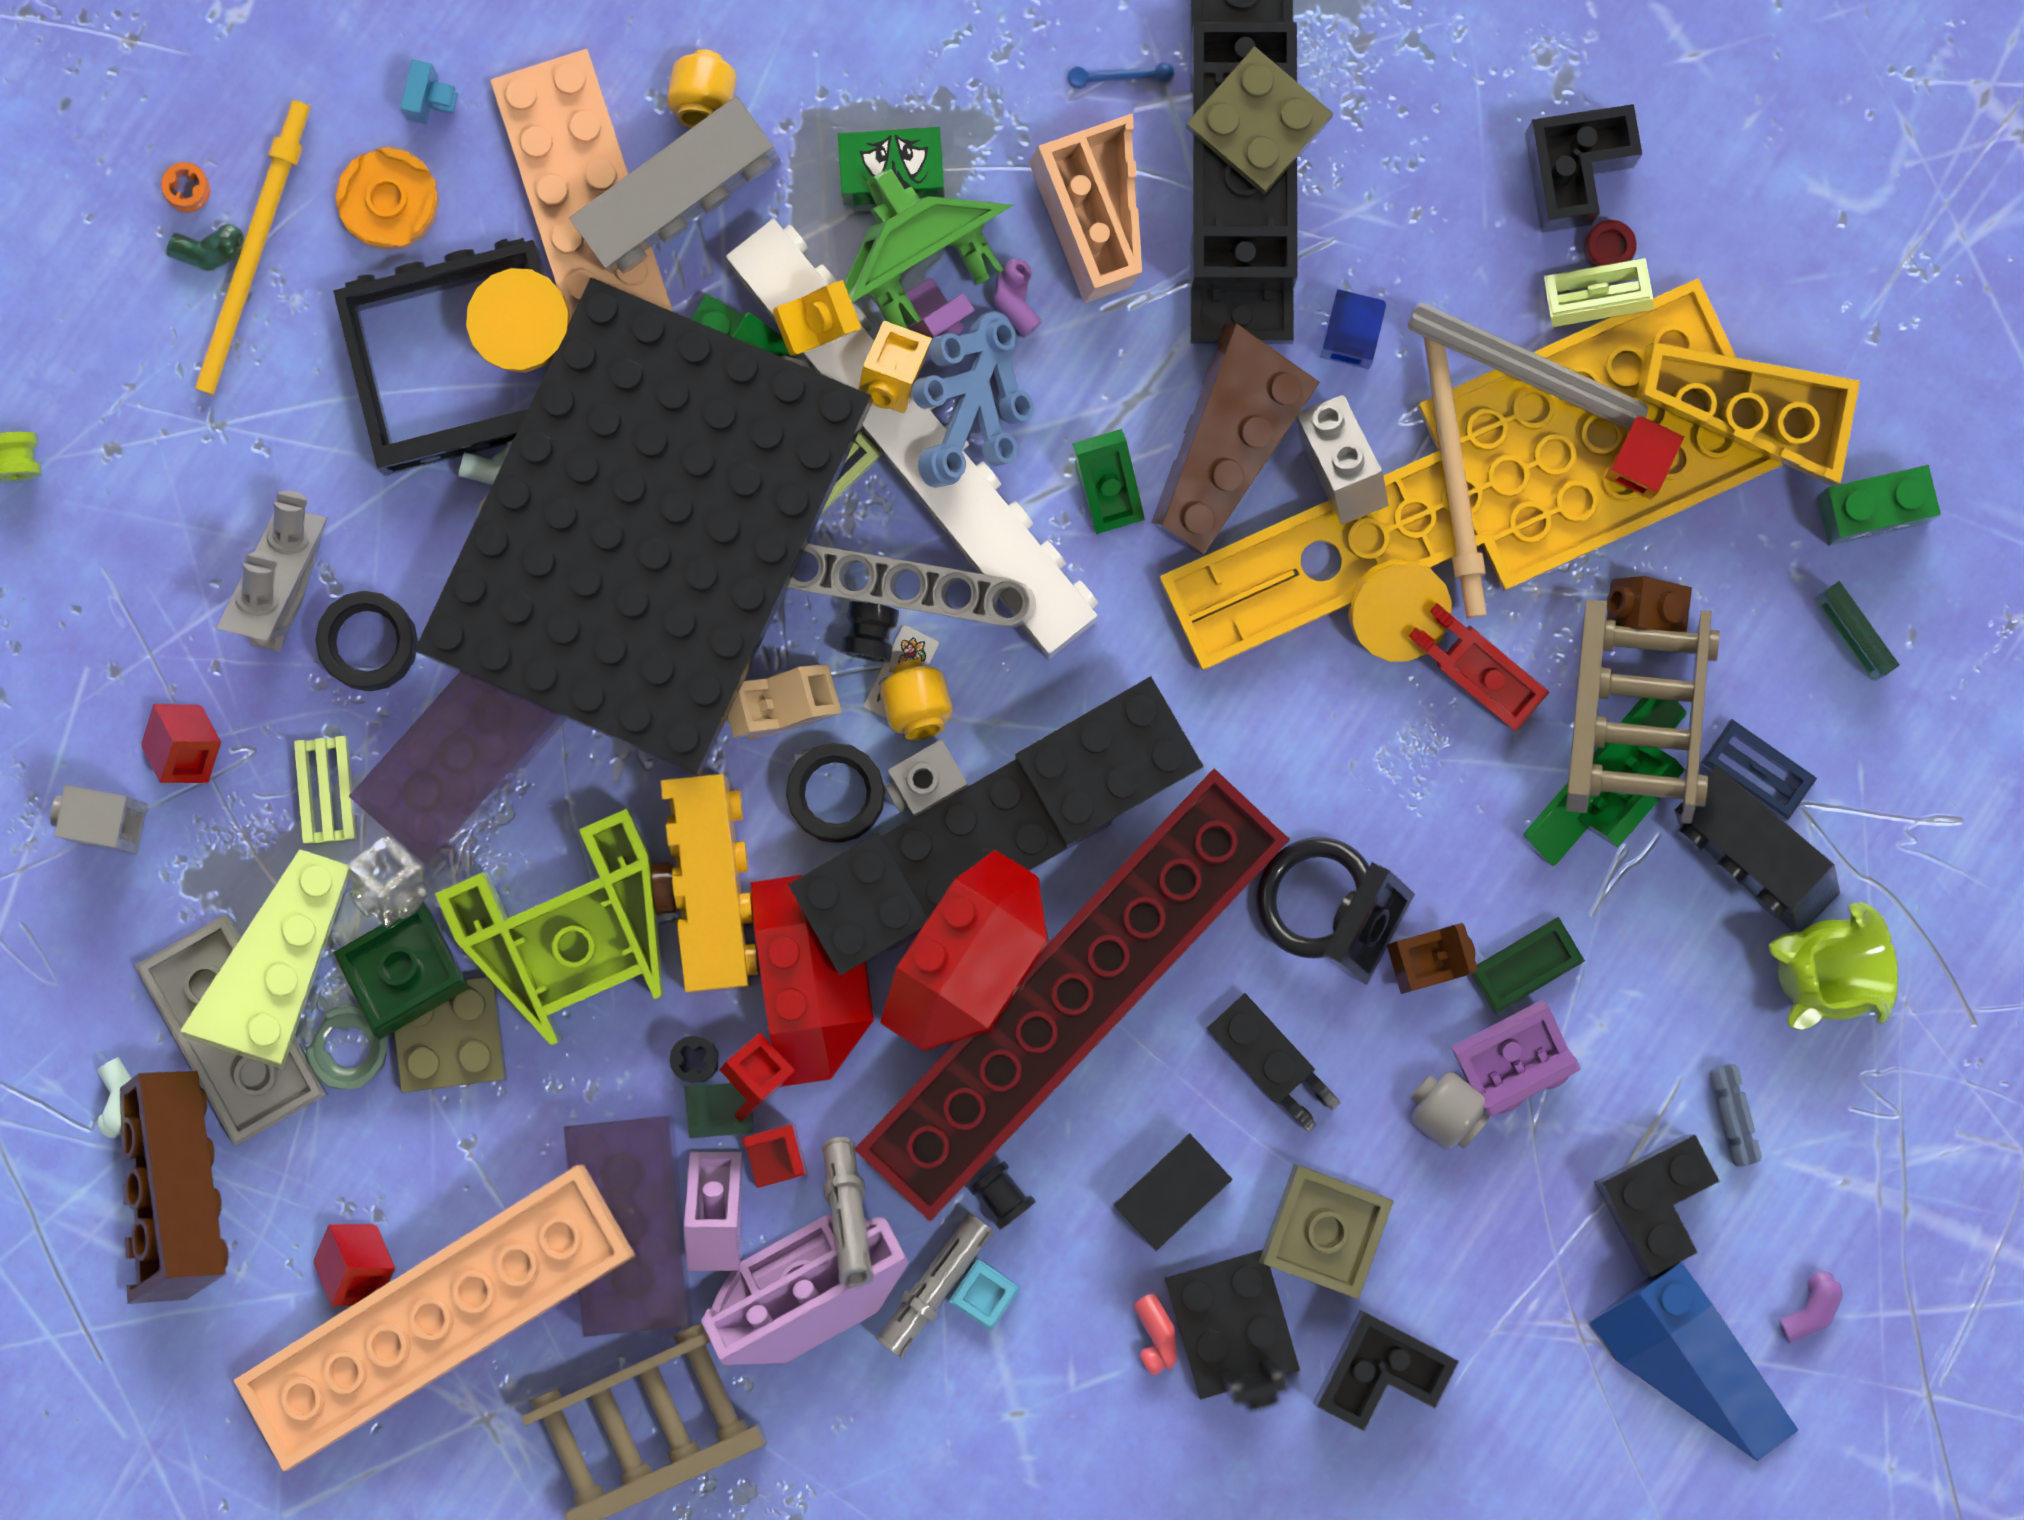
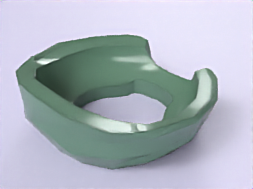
M348 1004L333 1008L325 1013V1019L319 1027L313 1042L306 1049L307 1061L314 1075L327 1087L341 1090L361 1088L369 1080L377 1076L385 1065L388 1050L387 1036L378 1040L373 1034L360 1006ZM353 1027L365 1033L369 1040L370 1051L364 1063L355 1068H345L334 1061L331 1054L325 1050L327 1037L334 1028Z

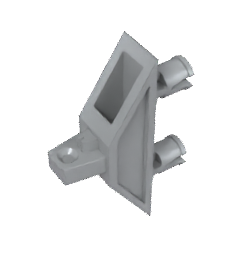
M290 490L277 493V502L273 501L274 514L255 552L246 555L247 561L242 563L243 575L216 627L218 630L248 636L251 646L274 650L275 652L281 651L286 641L287 633L303 602L327 520L325 516L305 512L307 505L306 497L299 492Z

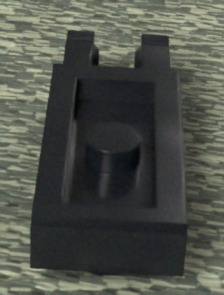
M1246 993L1206 1028L1276 1105L1280 1103L1308 1133L1317 1125L1313 1120L1314 1117L1304 1106H1300L1289 1095L1300 1083L1304 1081L1314 1092V1096L1320 1103L1330 1108V1110H1334L1340 1104V1101L1332 1091L1313 1073L1316 1069Z

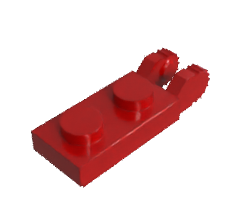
M1436 603L1430 610L1433 618L1444 628H1449L1459 638L1445 652L1435 643V639L1424 630L1415 628L1408 637L1437 661L1436 665L1514 731H1517L1550 692L1471 625L1466 627L1444 607Z

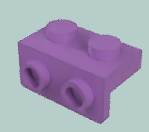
M1543 999L1451 1047L1466 1081L1483 1094L1485 1098L1483 1107L1488 1116L1516 1109L1524 1099L1543 1089H1552L1562 1085L1570 1075L1581 1069L1577 1059L1568 1049L1549 1006Z

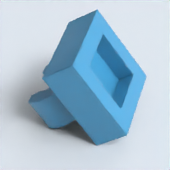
M412 59L400 109L407 120L426 125L431 108L454 114L459 95L454 92V86L438 82L439 75L431 63Z

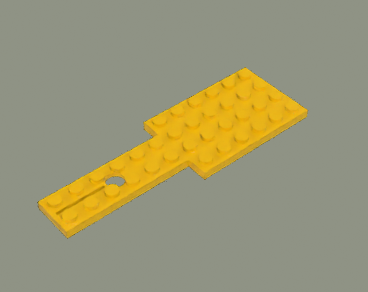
M1699 278L1653 298L1655 310L1610 317L1533 352L1645 403L1648 406L1647 419L1685 436L1659 492L1651 500L1605 478L1613 459L1619 453L1629 432L1628 429L1496 369L1452 388L1476 548L1483 547L1503 592L1784 465L1637 397L1646 346L1659 343L1736 358ZM1433 397L1419 403L1417 407L1438 451L1383 475L1389 506L1341 525L1328 500L1159 577L1201 671H1205L1351 605V600L1354 596L1352 592L1358 580L1378 564L1390 559H1404L1405 561L1422 563L1431 569L1457 556ZM1324 542L1334 546L1339 552L1341 567L1337 575L1332 579L1316 581L1308 577L1303 571L1301 555L1310 544ZM1296 569L1298 576L1293 577L1295 575L1293 570ZM1290 577H1293V578H1291V579H1289V580H1287V581H1285V582H1282V583H1280V584H1278V585H1276V586H1273V585H1275V584H1277V583H1279V582H1281V581H1284V580H1286V579H1288V578H1290ZM1270 586H1273V587H1271V588H1269V589H1267V590H1265V591H1262V592H1260V593H1258V594H1256V595H1253V594H1255V593H1257V592H1259V591H1261V590H1264V589H1266V588H1268V587H1270ZM1250 595H1253V596H1251V597H1249V598H1247V599H1245V600H1242V601H1240V602H1238V603H1236V604H1233V603H1235V602H1237V601H1239V600H1241V599H1244V598H1246V597H1248V596H1250ZM1230 604H1233V605H1231V606H1229V607H1227V608H1225V609H1222V610H1220V611H1218V612H1216V613H1214V614H1211V615H1209V616H1207V617H1205V618H1202V617H1204V616H1206V615H1208V614H1210V613H1213V612H1215V611H1217V610H1219V609H1221V608H1224V607H1226V606H1228V605H1230Z

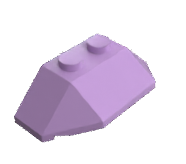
M825 1215L741 1261L740 1271L730 1272L719 1290L712 1308L708 1309L701 1319L723 1365L787 1363L878 1313L909 1263L886 1218H873V1220L865 1218L869 1257L874 1277L870 1283L861 1287H847L845 1283H840L832 1215Z

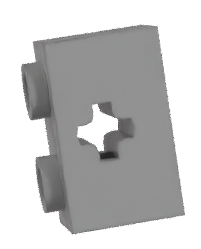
M1344 394L1301 411L1297 416V422L1303 449L1340 524L1343 525L1389 506L1383 471Z
M64 785L63 795H57L53 801L50 824L56 827L55 837L78 844L138 854L148 804L128 796Z

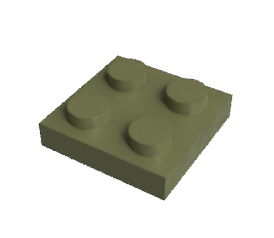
M1254 46L1186 123V129L1265 195L1332 119L1333 112Z
M489 977L466 980L470 987L468 990L395 1031L402 1093L507 1080L497 988Z
M1294 1164L1259 1263L1359 1299L1394 1200Z

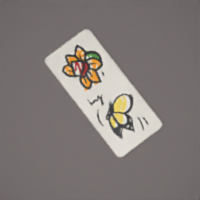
M907 625L902 626L893 644L891 661L884 662L864 702V707L886 718L880 696V688L883 681L893 674V667L905 661L920 660L923 666H929L939 646V642Z

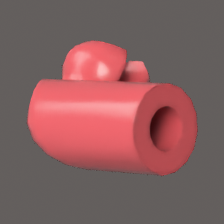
M1149 1294L1138 1300L1133 1305V1308L1154 1344L1143 1349L1140 1353V1358L1149 1374L1157 1375L1165 1368L1170 1370L1177 1361L1175 1327L1156 1294Z

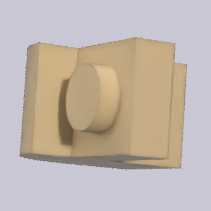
M829 665L802 666L767 679L744 681L727 717L733 737L747 736L748 740L766 737L807 726L841 714L842 711Z

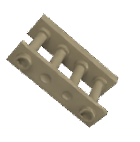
M1586 599L1566 811L1587 813L1589 795L1599 796L1600 791L1683 799L1681 823L1692 824L1695 806L1705 807L1708 776L1698 775L1707 662L1717 661L1720 630L1710 629L1712 611L1701 610L1697 633L1648 630L1615 626V620H1606L1607 601ZM1613 646L1695 654L1693 681L1611 674V668L1601 667L1603 651H1613ZM1609 694L1691 702L1689 730L1607 722L1606 716H1597L1598 698L1608 699ZM1604 743L1686 750L1685 779L1603 771L1602 765L1592 764L1594 747L1604 748Z
M702 1323L673 1335L676 1346L564 1397L561 1396L559 1389L556 1388L529 1401L533 1411L521 1416L524 1425L527 1426L543 1418L576 1493L572 1497L575 1507L570 1508L564 1513L566 1520H602L758 1449L768 1442L760 1422L748 1427L744 1419H738L705 1345L711 1341ZM685 1353L689 1358L720 1430L716 1431L719 1441L702 1449L699 1448L697 1441H690L658 1368L659 1365ZM637 1375L640 1377L672 1450L668 1453L671 1463L652 1471L648 1462L643 1464L610 1390V1387ZM588 1397H591L624 1472L620 1475L623 1485L605 1493L601 1484L595 1486L562 1409Z

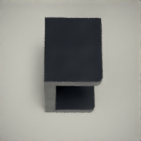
M1188 1133L1177 1146L1122 1197H1119L1113 1205L1153 1249L1157 1251L1233 1179L1202 1145Z

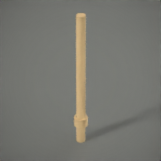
M1423 336L1457 556L1452 557L1455 579H1460L1466 618L1484 617L1487 613L1481 576L1485 575L1486 572L1483 553H1477L1446 346Z

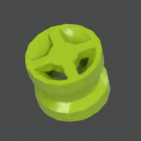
M24 431L0 433V482L24 481L41 476V465L34 458V450L38 446L37 433Z

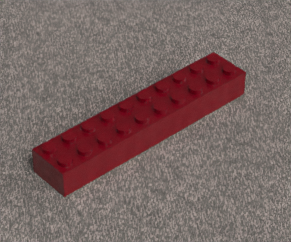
M1213 768L1047 944L992 1029L956 1041L854 1150L931 1222L1290 839Z

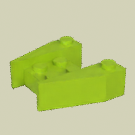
M624 809L579 829L600 878L508 918L488 872H482L435 893L458 945L550 1045L562 1041V1037L551 1015L552 1013L643 973L654 999L664 995L657 911L652 885V859L630 809Z

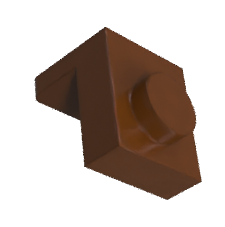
M1646 576L1613 579L1607 598V620H1615V626L1687 632L1692 587Z
M1463 923L1386 944L1401 994L1454 980L1478 971L1475 961V947Z

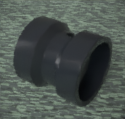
M849 602L847 619L851 623L850 630L843 637L840 653L863 660L890 662L893 646L889 638L891 630L897 627L899 610L866 602Z

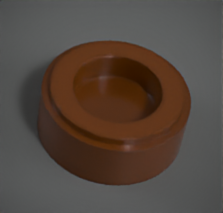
M670 861L651 864L653 894L658 915L676 913V910H678L672 883L674 864H671Z

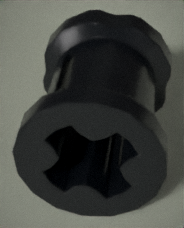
M697 1036L684 1037L671 1050L670 1066L674 1074L683 1081L690 1083L706 1082L718 1070L719 1052L715 1045L705 1038ZM688 1047L695 1051L702 1048L706 1050L707 1054L702 1059L703 1063L707 1066L704 1071L700 1072L697 1069L685 1071L683 1066L686 1064L687 1058L683 1053Z
M1005 1161L968 1189L972 1195L979 1194L997 1217L995 1225L999 1230L1003 1229L1036 1203L1032 1196L1026 1197L1007 1173L1009 1166Z

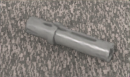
M835 1137L827 1140L822 1146L827 1173V1181L823 1186L825 1200L830 1203L832 1210L840 1283H845L847 1287H861L870 1283L874 1277L869 1257L866 1223L862 1207V1198L866 1193L865 1184L857 1171V1159L854 1150L855 1142L853 1140L849 1141L847 1137Z
M968 1212L921 1279L910 1292L905 1290L900 1299L903 1302L875 1339L902 1358L929 1320L934 1322L939 1314L936 1310L943 1302V1299L995 1231Z

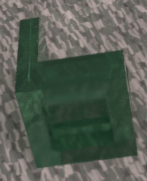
M731 1083L685 1086L689 1139L755 1133L753 1112L741 1123L734 1116L747 1100Z

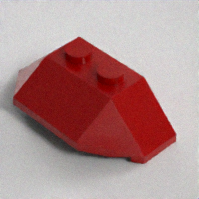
M996 850L957 877L897 965L880 1024L923 1052L935 1049L939 1045L956 1042L990 1031L1049 943L1039 877Z
M803 875L750 882L754 931L771 1045L795 1070L781 1087L832 1080L841 1065L874 1022L866 962L842 976L839 975L788 886L789 883Z

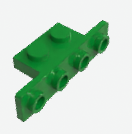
M1642 697L1620 723L1676 728L1685 718L1687 712L1678 701ZM1604 743V748L1598 747L1593 753L1592 764L1602 765L1603 771L1679 778L1685 771L1674 757L1655 747ZM1567 783L1527 828L1523 837L1552 866H1555L1587 829L1618 848L1662 797L1600 791L1599 796L1589 795L1587 813L1566 811Z

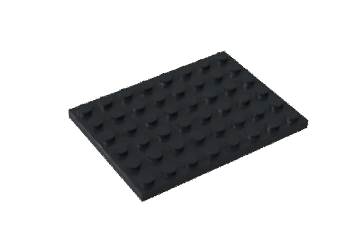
M590 278L567 326V333L548 366L415 647V651L429 659L700 776L874 401L872 395Z

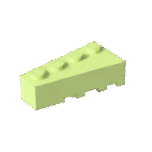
M299 849L180 1030L183 1038L276 1068H284L351 874L350 865Z

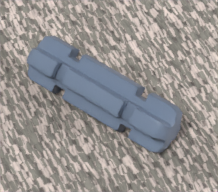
M1728 1064L1710 1070L1709 1075L1713 1090H1718L1720 1096L1716 1098L1725 1136L1726 1139H1731L1732 1145L1728 1146L1732 1163L1735 1166L1742 1167L1761 1161L1762 1155L1758 1140H1753L1751 1134L1755 1132L1746 1094L1745 1092H1740L1739 1085L1743 1083L1738 1066L1736 1064Z

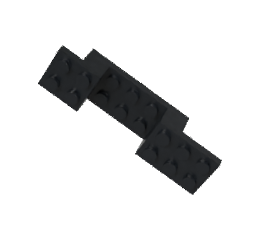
M1190 0V92H1193V115L1254 46L1297 82V22H1293V0ZM1193 135L1190 344H1219L1218 339L1224 323H1237L1265 344H1293L1294 287L1298 278L1297 159L1268 192L1263 195Z
M1152 676L1019 751L1015 754V760L883 836L879 832L789 883L788 886L837 972L842 976L884 951L889 953L915 938L953 881L994 850L1031 871L1112 824L1113 819L1197 772L1204 766Z

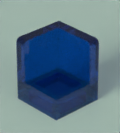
M1337 289L1319 358L1369 370L1374 359L1386 302L1381 299Z

